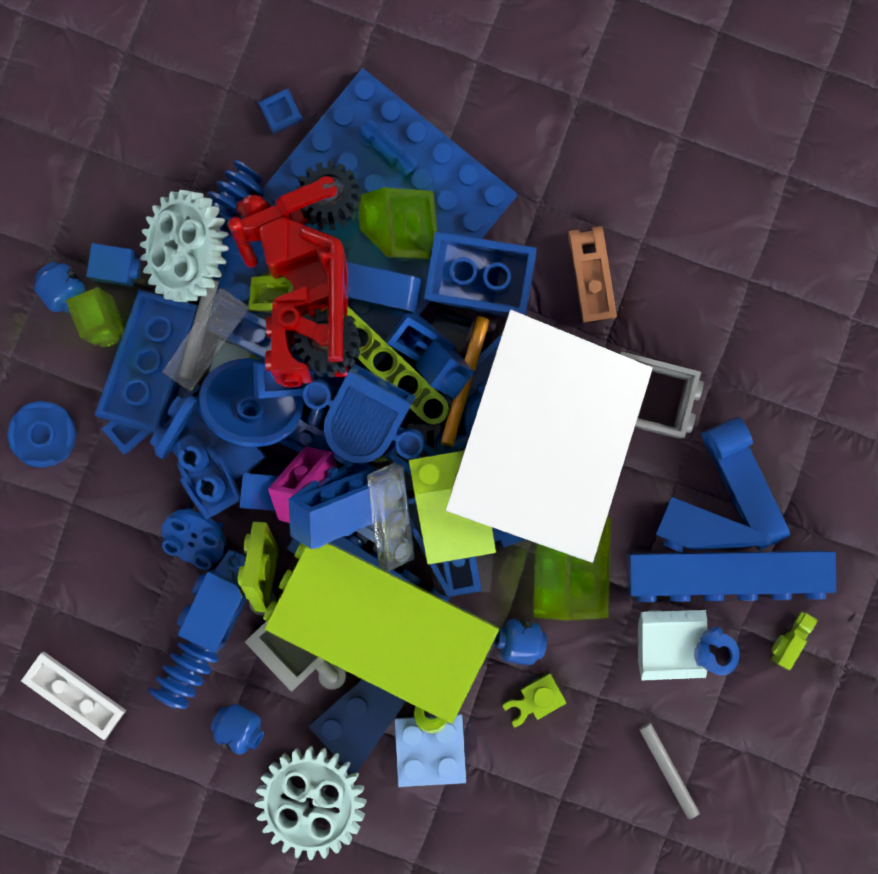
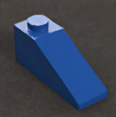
M673 497L670 499L656 535L665 539L664 546L680 553L683 552L684 547L693 551L770 545L773 539L768 534Z

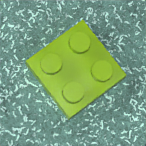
M253 522L251 534H246L244 540V552L247 554L245 566H240L238 572V585L242 588L246 599L249 600L256 612H266L270 605L280 550L265 522Z

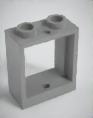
M625 352L619 353L652 367V372L685 380L674 427L637 418L635 428L678 439L685 438L686 433H691L696 414L691 413L694 400L699 401L704 381L699 380L701 372Z

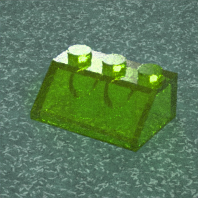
M611 517L606 518L593 563L536 543L533 617L564 621L608 618Z

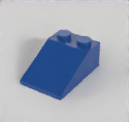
M435 232L424 300L507 318L510 310L526 316L537 248Z

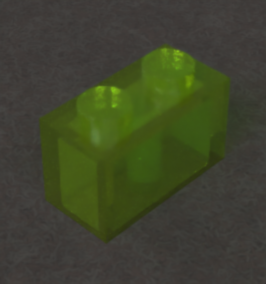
M97 287L66 300L81 339L95 345L100 344L101 347H107L120 341L119 336L123 335L125 326L112 295Z

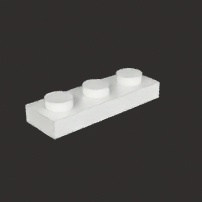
M45 652L40 653L21 680V682L103 740L109 736L126 712L123 707Z

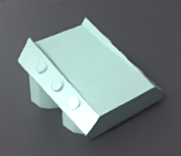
M649 610L641 612L638 623V664L641 680L706 678L707 670L703 666H697L694 659L696 645L701 642L700 637L707 630L706 610Z

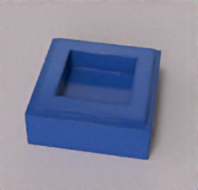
M288 88L258 102L273 135L303 121Z

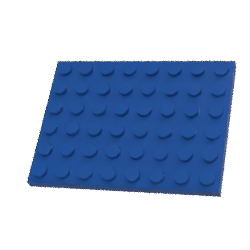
M364 68L360 70L264 186L263 195H257L264 198V201L268 202L271 207L275 206L274 200L296 190L297 185L300 186L299 178L301 175L307 178L305 170L309 167L315 172L317 170L316 164L322 162L323 168H327L328 161L334 162L335 168L338 167L339 163L345 165L346 172L350 169L358 182L361 194L359 212L355 211L356 217L353 221L347 218V225L343 228L340 222L335 223L336 230H330L329 224L325 225L324 230L319 229L318 225L311 226L310 228L338 238L343 245L347 262L420 278L422 282L414 313L419 316L431 303V301L424 300L435 232L483 239L518 196L514 190ZM367 120H373L380 127L381 132L385 131L404 149L405 154L408 152L416 159L417 165L411 173L403 175L396 168L395 163L391 164L372 146L371 141L367 142L360 136L359 130ZM337 188L336 195H338L339 199L333 203H329V205L337 203L341 199L342 194H344V191L342 190L341 192L340 189ZM231 233L229 237L226 236L222 239V244L228 246L227 251L221 252V257L226 260V264L218 265L222 276L213 277L212 279L219 282L216 291L219 297L248 311L251 277H259L268 272L269 269L261 240L250 241L258 263L254 268H249L245 265ZM348 300V307L384 341L405 314H412ZM248 311L264 320L267 317H272V313ZM357 328L361 342L359 348H362L367 344L368 336L364 330ZM294 348V350L292 351V356L296 360H300L296 352V349ZM379 352L375 355L373 359L375 368L380 365L388 353ZM356 358V365H358V366H360V367L366 369L367 371H369V370Z

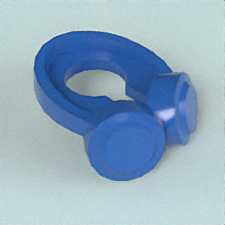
M714 626L706 630L700 637L701 642L697 643L694 650V659L697 666H703L707 671L716 675L730 674L739 662L740 651L737 643L729 635L724 634L720 626ZM712 644L717 648L726 646L730 652L729 661L724 665H719L716 662L715 655L710 653L708 645Z

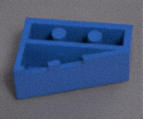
M353 463L352 466L344 465L339 469L332 467L327 471L326 479L320 483L314 480L288 499L290 536L312 550L323 547L328 542L342 536H349L354 531L377 524L381 520L395 515L394 478L368 463Z
M416 499L395 501L426 556ZM476 556L430 564L447 597L482 591Z

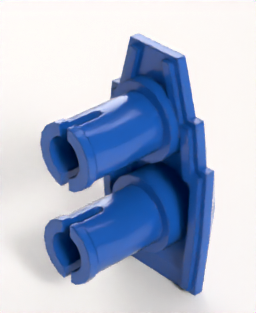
M193 432L174 443L179 460L176 464L182 476L179 480L206 520L240 501L241 494L222 455L218 457L210 445L206 446Z

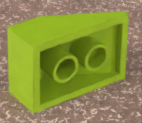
M465 450L409 460L427 564L496 553L492 527L446 511Z

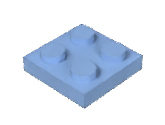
M462 713L457 714L453 724L448 722L443 730L434 734L425 733L419 729L414 716L395 717L398 787L466 783ZM425 715V717L428 719H434L437 717L435 715Z

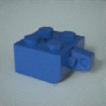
M230 549L216 569L205 572L204 575L200 574L192 589V593L196 597L189 607H184L178 618L177 625L181 626L178 636L214 653L226 645L247 600L244 591L238 585V572L240 566H245V555Z

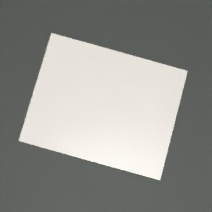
M510 310L446 511L593 563L653 368Z

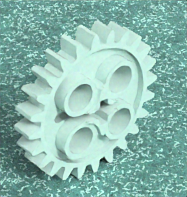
M179 190V192L171 191L169 198H160L161 206L153 205L152 208L155 216L146 217L150 227L149 229H142V233L147 236V240L140 243L141 247L146 248V253L140 259L147 261L148 265L144 268L143 272L152 274L148 283L149 285H156L155 292L157 294H164V299L177 302L197 301L198 296L205 297L207 295L206 288L215 287L212 278L222 276L218 265L226 264V260L221 257V252L228 250V246L222 244V239L228 236V232L220 231V227L224 224L225 219L216 218L220 210L219 207L211 206L212 199L204 198L202 193Z
M312 746L308 747L305 756L302 755L299 748L292 752V759L284 753L280 757L281 765L274 761L269 766L272 774L265 772L261 777V780L266 785H260L256 790L259 795L264 796L255 803L256 807L264 809L258 815L257 820H267L268 822L262 832L269 833L273 831L275 836L271 843L275 844L282 840L284 842L283 853L288 851L290 847H294L295 858H298L303 850L307 851L309 860L314 858L317 850H319L323 859L326 858L329 854V847L335 853H338L342 848L341 842L349 845L352 840L350 833H358L360 826L355 821H362L365 817V813L358 809L364 807L367 801L357 797L363 792L364 786H354V782L359 774L353 773L348 775L346 771L350 766V762L348 761L341 766L338 765V753L331 760L326 758V748H323L318 756H315ZM291 776L301 777L305 781L306 788L299 789L292 784ZM323 786H335L339 796L335 798L327 796ZM285 793L290 798L285 799L282 797V794ZM308 797L313 799L314 808L308 807L309 801L306 800ZM337 807L340 812L337 813L332 808ZM283 809L294 810L297 813L298 820H288L283 813ZM316 818L327 819L331 829L323 830L319 828Z

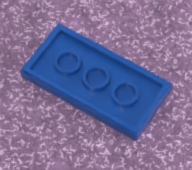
M138 289L95 412L96 417L152 434L160 426H164L180 379L179 374L198 305L164 299L162 295Z

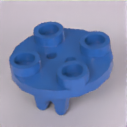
M189 507L186 510H177L169 514L162 525V537L164 540L162 548L168 555L177 556L185 562L194 564L201 570H208L212 564L221 559L226 551L227 540L222 530L225 524L220 521L216 524L210 518L206 520L202 513L196 512Z

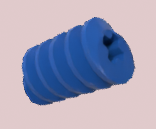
M238 159L233 161L237 173L230 170L224 172L229 183L220 180L216 182V186L221 193L208 192V197L212 199L211 206L219 207L220 209L216 218L225 219L224 224L220 227V231L228 232V237L231 233L226 224L232 217H235V213H238L236 210L237 203L243 200L244 197L250 196L252 192L261 195L264 193L259 184L260 181L264 182V180Z
M178 642L177 645L183 651V654L171 653L170 657L176 665L174 667L163 665L162 668L168 674V677L156 676L155 680L161 688L158 690L149 687L147 691L155 699L171 708L186 709L190 705L187 697H194L197 694L194 685L201 686L204 683L201 673L209 674L212 671V667L208 662H218L219 655L217 652H211L192 642L189 644Z

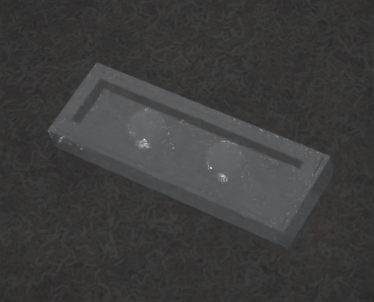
M220 287L162 373L192 392L250 307Z

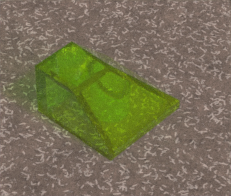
M384 187L361 195V207L358 212L360 230L387 258L431 259L435 232H438L433 191Z

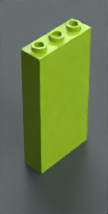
M330 542L326 543L323 547L312 550L300 543L294 555L299 561L294 571L289 569L286 571L279 585V588L284 591L278 603L272 600L267 608L263 619L268 621L264 630L453 724L499 631L498 626Z

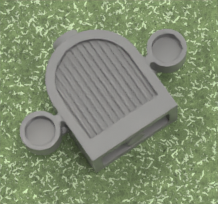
M272 591L271 601L277 602V596ZM249 602V606L255 614L265 615V612H256ZM268 621L245 641L291 692L315 669L319 672L320 683L327 689L341 687L346 679L345 670L264 630Z

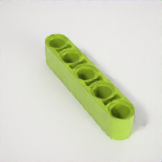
M348 307V315L353 319L356 328L364 330L368 336L367 344L359 348L360 355L359 358H356L371 373L397 387L399 380L403 376H412L417 382V389L412 394L416 398L410 410L428 424H438L445 420L449 411L445 398L431 387L419 373ZM379 352H386L392 357V366L386 372L378 371L374 367L373 359ZM429 399H436L441 404V413L436 418H428L423 412V406Z

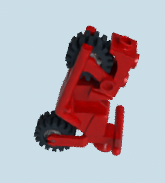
M331 161L327 162V168H323L322 162L317 163V170L315 172L309 167L305 170L307 178L301 175L299 178L300 186L297 185L296 190L280 196L276 200L275 206L271 207L260 196L250 195L244 197L243 200L237 203L236 208L243 219L232 217L228 222L229 229L247 267L254 268L258 263L250 241L261 240L271 276L275 279L284 277L294 287V291L274 299L275 302L272 303V317L266 318L267 338H271V350H266L265 353L266 371H271L276 383L285 387H299L302 383H312L310 372L315 370L317 376L323 377L324 372L328 373L329 377H346L348 375V365L352 368L355 364L354 357L359 358L360 355L359 346H361L359 334L353 319L348 315V263L343 245L334 236L304 226L309 223L314 226L317 223L318 228L324 230L325 225L329 224L330 230H336L335 223L340 222L343 228L347 225V218L351 221L355 219V211L359 212L361 207V194L358 182L354 178L353 172L350 169L346 172L345 165L340 163L337 168H335L334 162ZM292 346H295L301 363L293 358Z

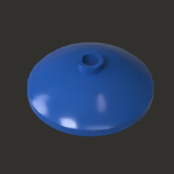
M244 358L223 363L208 374L200 389L199 408L207 426L222 439L247 447L271 445L289 436L300 422L303 412V396L258 399L254 397L253 362L265 361Z

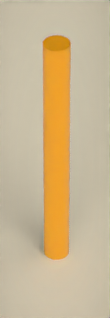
M481 316L476 318L464 359L474 372L490 322L489 319ZM474 374L457 397L452 400L440 441L444 446H454Z

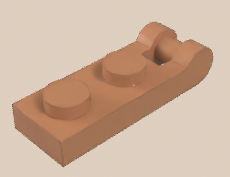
M602 226L591 227V231L579 232V229L568 231L582 324L616 319L617 313ZM593 244L595 253L583 254L582 246Z

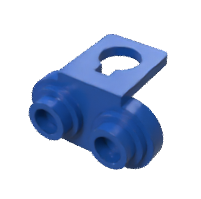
M191 395L183 399L179 396L175 398L167 413L172 416V423L166 429L160 426L150 441V444L154 446L157 457L164 460L173 449L174 443L185 437L184 433L187 428L192 431L195 429L204 430L208 435L207 445H210L212 449L214 448L220 437L205 422L192 416L198 405V399Z

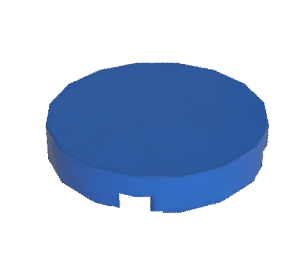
M36 401L27 403L12 417L9 422L7 437L10 449L23 463L28 466L47 468L56 466L69 457L75 447L77 430L75 421L66 409L56 403Z

